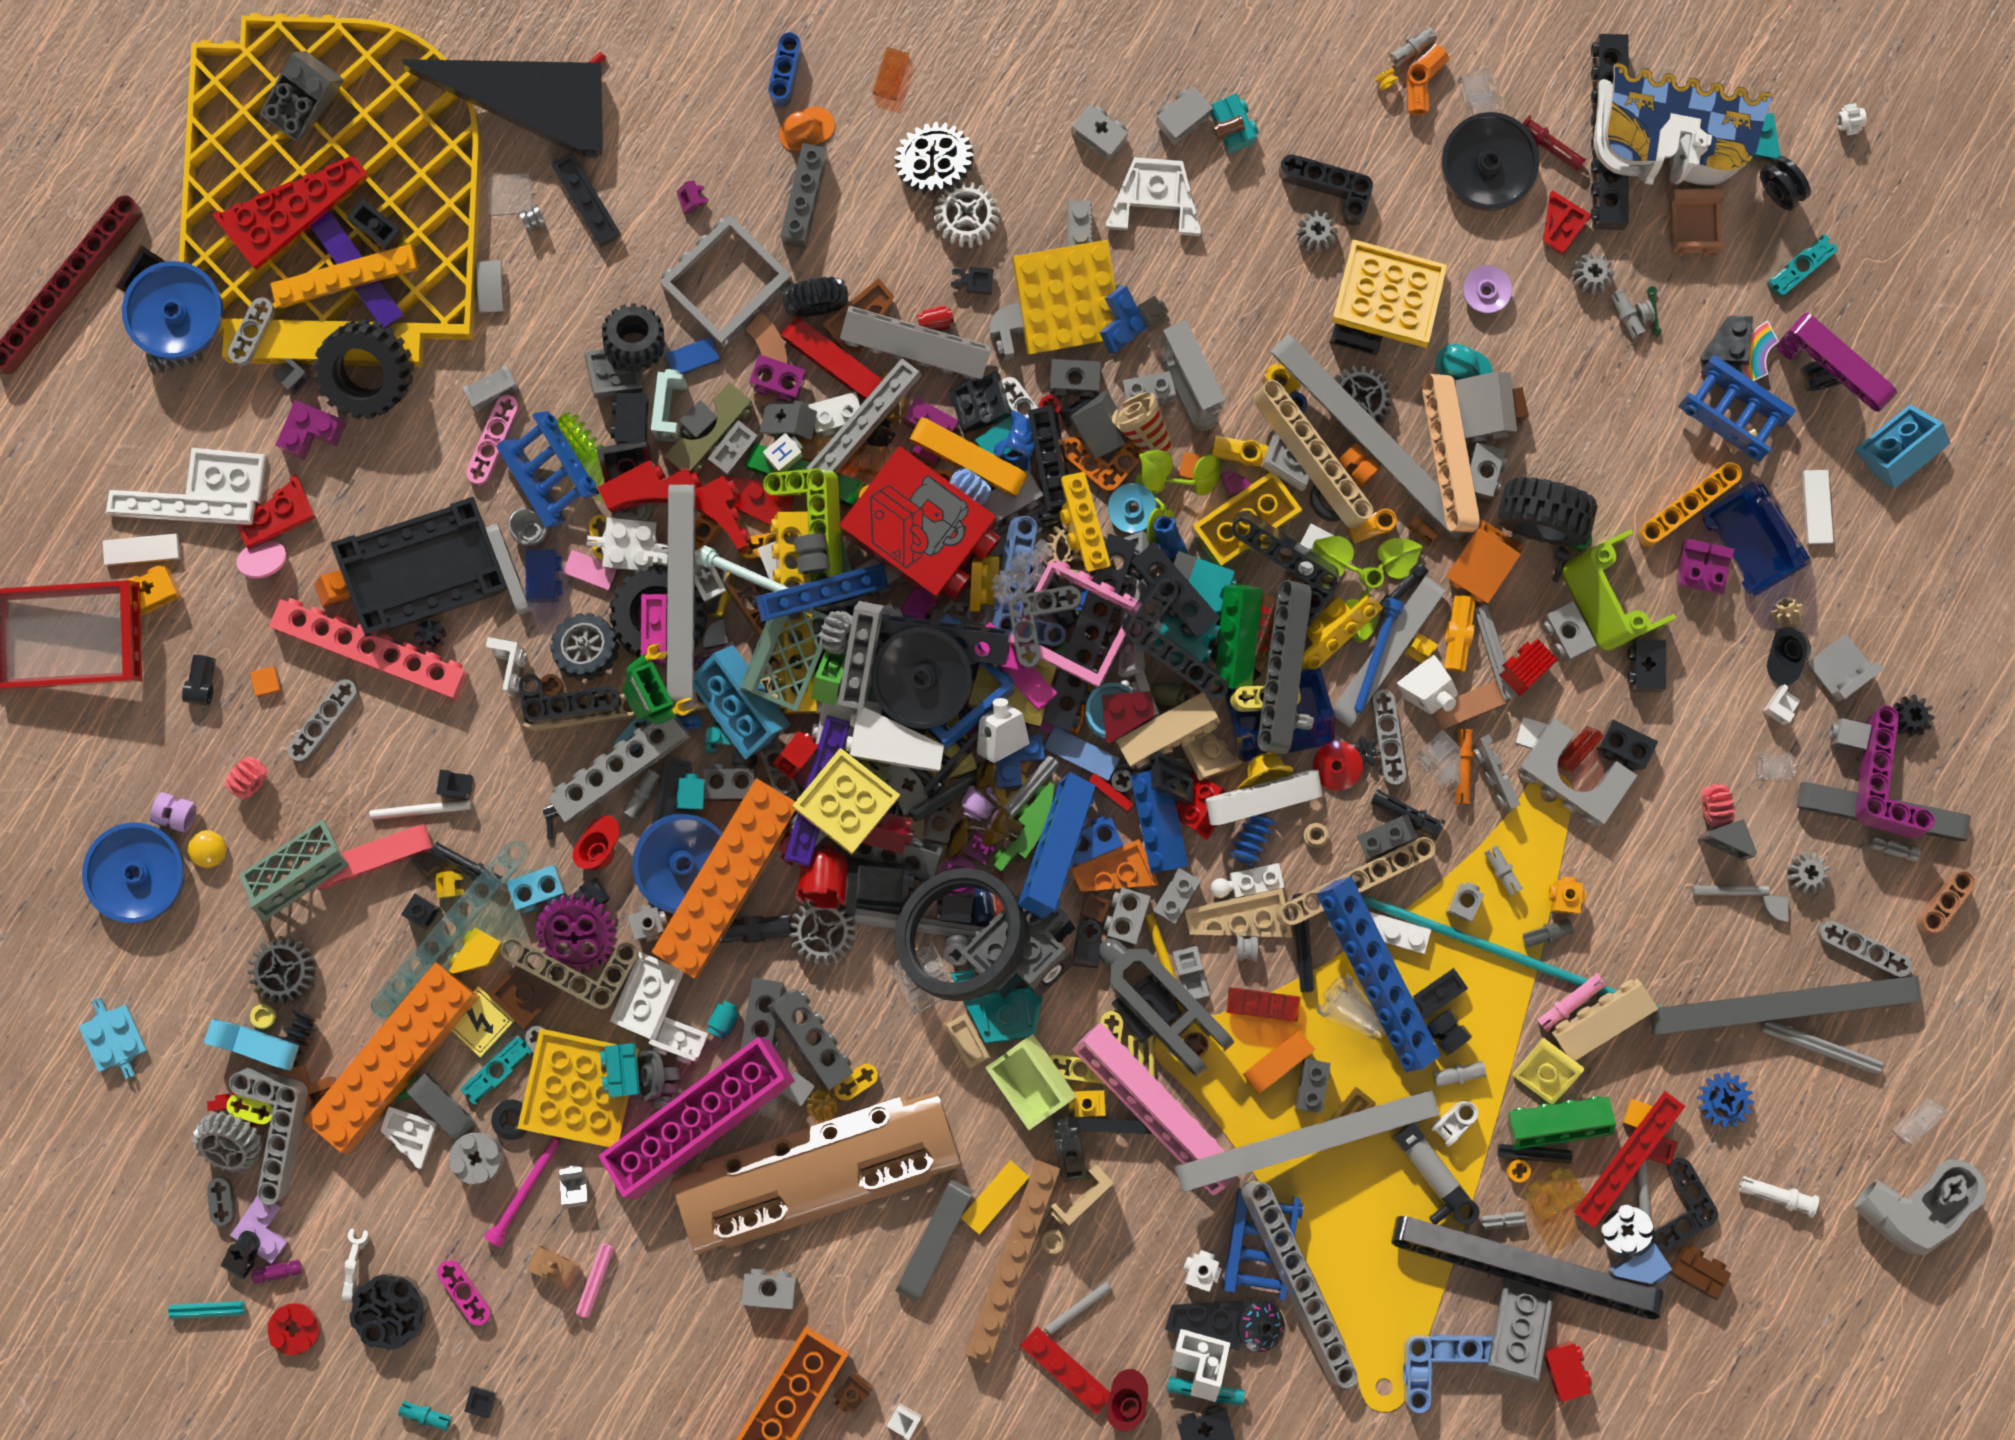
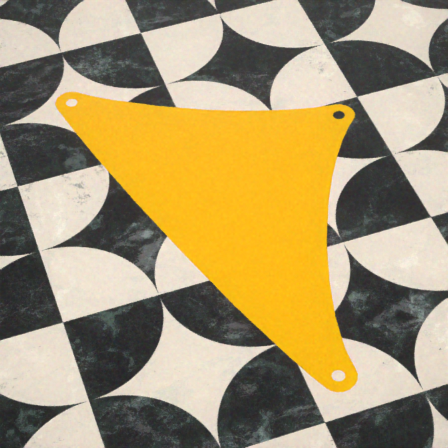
M1558 773L1562 782L1567 787L1572 789V786L1570 782L1567 780V778L1562 774ZM1528 783L1518 799L1520 805L1505 816L1477 849L1436 886L1405 910L1540 961L1544 943L1526 947L1522 937L1523 933L1541 928L1543 924H1548L1552 901L1548 900L1549 888L1558 880L1571 812L1562 806L1563 802L1558 798L1553 802L1544 801L1541 797L1542 787L1536 783ZM1497 845L1508 865H1512L1514 875L1524 888L1517 892L1511 883L1515 894L1510 897L1500 878H1496L1494 875L1496 871L1486 855H1484L1486 851L1490 850L1494 858H1496L1492 848ZM1466 882L1480 887L1479 892L1484 893L1473 921L1469 923L1446 912L1457 886L1461 883L1465 885ZM1462 894L1460 903L1462 906L1469 908L1472 904V899L1469 895ZM1394 917V918H1393V919L1400 920V921H1403V922H1406V923H1410V922H1408V921L1402 920V919L1397 918V917ZM1434 931L1430 932L1425 954L1386 944L1411 996L1452 968L1457 971L1468 987L1466 991L1430 1016H1425L1423 1020L1427 1026L1436 1017L1451 1008L1459 1018L1458 1024L1464 1025L1473 1037L1448 1056L1438 1046L1439 1040L1433 1039L1441 1055L1424 1069L1405 1073L1345 951L1313 970V992H1301L1300 981L1297 978L1281 988L1250 1002L1213 1015L1212 1017L1234 1040V1044L1225 1052L1211 1036L1208 1037L1194 1023L1180 1038L1183 1040L1188 1034L1198 1032L1203 1034L1208 1040L1207 1052L1199 1057L1207 1069L1198 1077H1195L1175 1056H1172L1167 1047L1157 1037L1154 1040L1156 1060L1201 1104L1235 1148L1328 1121L1355 1087L1359 1088L1376 1102L1373 1107L1433 1090L1440 1115L1414 1123L1473 1200L1511 1072L1537 970ZM1416 1003V1006H1417L1419 1012H1421L1422 1010L1419 1008V1006H1418L1417 1003ZM1299 1029L1315 1048L1305 1059L1331 1063L1322 1113L1294 1109L1302 1061L1260 1094H1257L1242 1074ZM1480 1061L1484 1062L1487 1077L1466 1080L1464 1084L1457 1082L1440 1087L1436 1086L1433 1071L1455 1068L1457 1064L1464 1066ZM1359 1095L1354 1097L1339 1117L1345 1116L1360 1098ZM1364 1100L1356 1112L1362 1111L1368 1103ZM1467 1101L1473 1103L1478 1109L1477 1119L1452 1145L1447 1147L1445 1145L1446 1141L1436 1131H1432L1430 1127L1458 1102ZM1467 1105L1461 1107L1459 1110L1460 1118L1463 1120L1470 1118L1472 1114L1471 1108ZM1407 1125L1252 1171L1259 1182L1270 1186L1277 1202L1292 1204L1293 1196L1300 1198V1203L1304 1204L1302 1218H1297L1294 1238L1317 1281L1344 1340L1349 1356L1357 1371L1361 1395L1371 1409L1379 1412H1390L1403 1404L1405 1342L1411 1336H1429L1453 1265L1450 1262L1395 1247L1391 1243L1396 1217L1407 1216L1432 1223L1429 1217L1444 1206L1405 1153L1399 1149L1391 1138ZM1443 1126V1128H1444L1449 1134H1451L1450 1131H1449L1445 1126ZM1466 1204L1460 1208L1459 1214L1463 1219L1468 1217L1470 1207ZM1283 1213L1289 1225L1290 1214ZM1451 1213L1436 1224L1463 1232L1465 1227L1464 1224L1456 1222ZM1418 1341L1412 1345V1353L1414 1355L1422 1353L1424 1348L1422 1342ZM1386 1378L1392 1383L1393 1389L1389 1395L1382 1396L1376 1391V1383L1380 1379Z

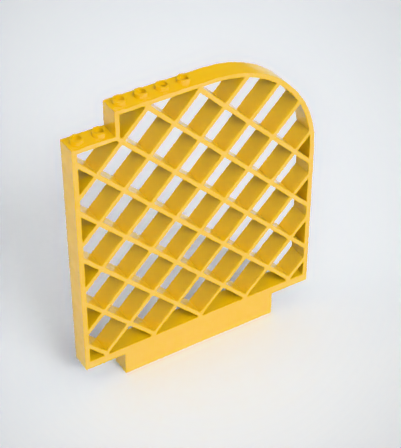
M251 13L249 16L241 17L240 44L235 41L214 43L210 40L191 43L179 262L191 264V251L193 247L201 257L192 265L203 272L211 266L230 286L221 294L223 310L238 297L250 307L252 302L243 292L270 268L282 280L287 279L275 263L302 239L322 259L308 272L330 267L337 263L330 253L325 255L309 239L307 234L313 230L310 226L261 268L256 270L252 266L233 283L219 269L215 262L235 243L226 233L204 253L192 240L193 226L213 208L224 212L218 204L245 179L259 194L265 192L250 175L277 151L296 170L281 185L287 182L293 183L303 179L302 176L314 174L336 153L343 159L349 157L342 148L369 124L387 145L363 166L370 177L329 211L331 213L335 211L353 230L348 237L355 247L363 240L375 254L380 253L381 251L369 238L352 226L347 219L348 216L338 207L366 182L385 202L377 211L386 218L395 212L414 232L398 247L411 244L415 249L423 242L442 262L416 287L403 274L397 276L411 291L396 304L404 315L418 301H421L441 322V324L394 323L390 326L395 331L393 335L397 339L402 337L405 341L403 344L404 349H410L412 356L408 360L414 363V367H423L425 339L474 340L476 264L482 170V134L475 105L466 101L470 112L471 125L452 141L434 120L459 97L446 91L423 111L405 92L419 77L405 72L398 80L394 81L377 63L400 40L407 41L425 51L426 54L421 58L422 60H447L445 56L421 37L398 26L368 19L337 18L333 15H323L322 18H317L307 14H300L298 17H288L285 14L264 16L259 13ZM252 29H268L251 45ZM288 30L328 32L306 50ZM347 31L384 34L385 36L366 51ZM283 36L299 52L307 51L316 59H319L344 37L361 57L340 75L344 81L334 100L341 95L359 115L333 138L315 122L312 127L327 143L300 167L282 148L291 138L281 130L271 137L253 118L262 110L279 76L274 78L257 59ZM203 56L237 57L216 77L203 65ZM253 64L270 84L243 107L229 93L226 87ZM372 66L390 87L363 110L345 90ZM203 73L210 82L201 89ZM222 92L239 111L211 135L199 123L200 110ZM400 96L419 116L392 140L374 119ZM250 122L267 142L239 165L222 145L245 124ZM429 126L446 143L447 147L424 168L420 169L402 149ZM200 131L207 140L198 147V132ZM473 141L471 161L462 150ZM218 150L234 166L235 170L208 194L196 182V168ZM398 154L416 175L389 198L371 180V177ZM457 155L471 169V181L449 199L431 181V178ZM426 184L445 205L417 228L399 207ZM196 188L204 198L194 206ZM470 199L468 219L459 208ZM455 214L468 227V240L446 258L427 237L450 216ZM467 258V275L465 278L456 267ZM452 272L466 287V297L446 317H443L424 296ZM351 288L323 315L309 300L304 301L319 318V321L275 320L289 306L277 308L274 302L275 315L250 363L283 364L287 363L283 358L292 359L297 365H313V362L317 359L315 356L316 351L326 337L340 326H344L349 322L336 320L359 299L362 302L363 300L356 290ZM465 316L464 324H456ZM259 317L258 319H252L257 321L260 325H262L263 323L259 320ZM222 319L221 327L217 333L223 334L222 357L228 363H234L229 358L228 350L243 319ZM249 326L245 331L246 337H255L258 334V327ZM244 339L241 340L245 345L247 344L251 347L252 344L247 343ZM244 347L242 351H236L235 354L238 356V359L240 356H246V353L243 351ZM351 349L343 358L344 366H381L374 355L361 349Z

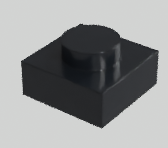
M471 1386L464 1412L489 1419L497 1392Z

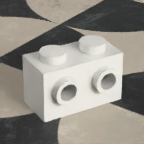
M856 392L809 404V408L817 411L814 427L818 438H833L860 407Z

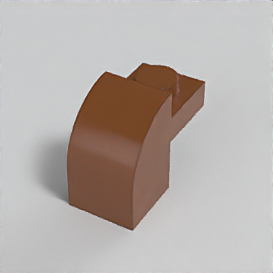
M297 1066L292 1068L291 1071L285 1070L276 1073L277 1075L299 1080L306 1085L308 1090L306 1105H316L315 1094H317L318 1098L323 1097L336 1082V1077H327L311 1083L306 1066ZM289 1089L290 1096L295 1099L293 1091Z

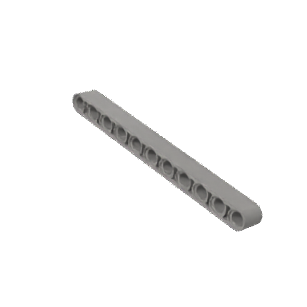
M1287 334L1270 351L1271 354L1382 465L1417 503L1459 543L1469 532L1450 531L1447 528L1439 485L1291 335Z
M1429 1090L1175 1166L1181 1190L1184 1192L1440 1115L1434 1092Z

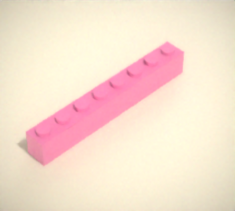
M1101 1022L1092 1028L1072 1049L1182 1164L1225 1152L1218 1145L1217 1141L1200 1126L1199 1122L1188 1114L1182 1105L1165 1090L1164 1086L1147 1071L1144 1065L1134 1058L1130 1051ZM1234 1177L1208 1184L1204 1187L1214 1196L1225 1189Z

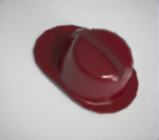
M1125 1369L1119 1372L1113 1380L1107 1406V1418L1112 1427L1119 1431L1135 1429L1147 1415L1148 1383L1141 1372L1135 1369Z

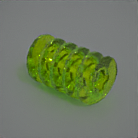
M567 412L557 419V425L581 464L585 466L598 456L597 448L604 446L600 444L595 447L594 444L598 438L593 437L589 439L588 437L592 431L590 429L582 431L586 423L581 422L577 424L576 421L580 416L578 414L570 416V412Z

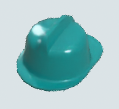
M1457 343L1443 347L1437 354L1435 361L1439 374L1452 376L1454 382L1455 380L1493 372L1492 365L1487 357L1465 345Z

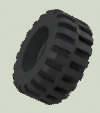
M360 320L358 323L355 321L348 322L326 337L316 351L315 356L317 359L313 362V370H316L317 373L313 377L316 384L320 383L321 388L318 391L321 396H327L329 401L326 403L331 407L336 405L339 407L338 412L343 415L350 412L352 413L351 417L360 419L363 415L366 419L374 418L377 414L381 416L400 402L409 391L408 387L412 384L413 376L410 373L414 371V363L408 360L412 356L410 349L405 350L403 338L397 339L393 335L395 331L390 327L386 330L383 329V324L375 321L373 324H369V320ZM349 350H365L378 359L384 372L383 384L378 389L369 390L361 388L349 379L345 372L343 360L344 355Z
M1520 477L1513 478L1505 484L1497 519L1504 529L1525 538L1555 545L1578 546L1579 544H1585L1591 537L1598 505L1592 495H1588L1587 492L1579 490L1574 486H1568L1564 483L1553 482L1547 479Z
M649 566L648 570L642 571L639 569L634 571V576L631 578L627 576L622 580L624 584L621 588H616L614 592L616 596L610 602L611 614H609V619L613 627L612 631L627 652L638 658L641 656V631L636 624L635 613L641 603V595L668 594V567L665 566L662 569L656 568V566ZM696 586L694 588V649L699 644L697 642L699 637H703L705 632L704 624L707 623L705 602Z

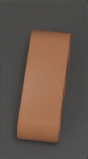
M1494 681L1455 697L1456 705L1451 711H1445L1441 707L1433 715L1440 731H1443L1505 705L1506 702L1497 681Z
M1958 871L1947 876L1917 917V928L1924 934L1942 931L1975 886L1974 876L1968 871ZM1958 876L1962 877L1965 882L1963 889H1960L1956 884ZM1943 896H1946L1950 901L1948 909L1942 906L1941 900ZM1928 916H1932L1935 919V927L1933 929L1927 925Z

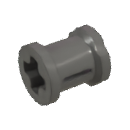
M1118 770L1112 776L1111 786L1121 794L1128 793L1132 788L1130 777L1132 774L1127 770ZM1119 776L1129 780L1126 783V788H1123L1122 785H1116Z

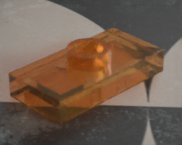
M886 47L873 89V95L894 101L897 100L910 58L909 53Z

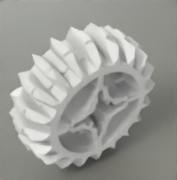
M961 182L960 189H957V186L953 184L954 190L952 193L945 190V198L939 197L937 199L940 205L934 208V211L938 213L934 216V221L939 223L937 230L943 231L942 237L944 239L951 236V244L959 240V247L962 248L964 242H968V246L972 248L973 241L976 240L981 245L982 236L989 240L991 238L989 232H996L994 224L999 223V217L995 215H998L1000 210L994 207L997 204V200L990 199L992 196L991 191L983 194L984 186L980 185L976 190L974 182L970 183V188H966L965 182ZM970 198L974 200L970 203H965L960 199ZM951 205L955 207V212L957 213L952 224L947 219V212ZM982 206H984L987 212V217L983 224L979 222V218L976 216ZM963 212H965L966 214H969L971 212V217L967 215L963 217ZM967 226L972 228L973 231H961L960 229Z

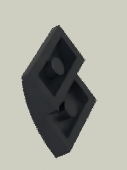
M996 371L976 382L968 379L950 389L962 432L977 430L1012 416L1001 376Z

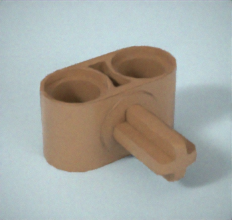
M538 1245L526 1269L569 1290L581 1266L554 1251Z

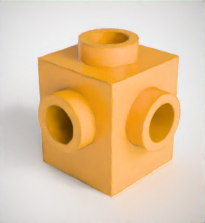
M1561 877V880L1555 881L1554 885L1550 886L1548 900L1552 901L1551 912L1580 914L1581 904L1584 905L1586 901V890H1583V883H1577V878Z

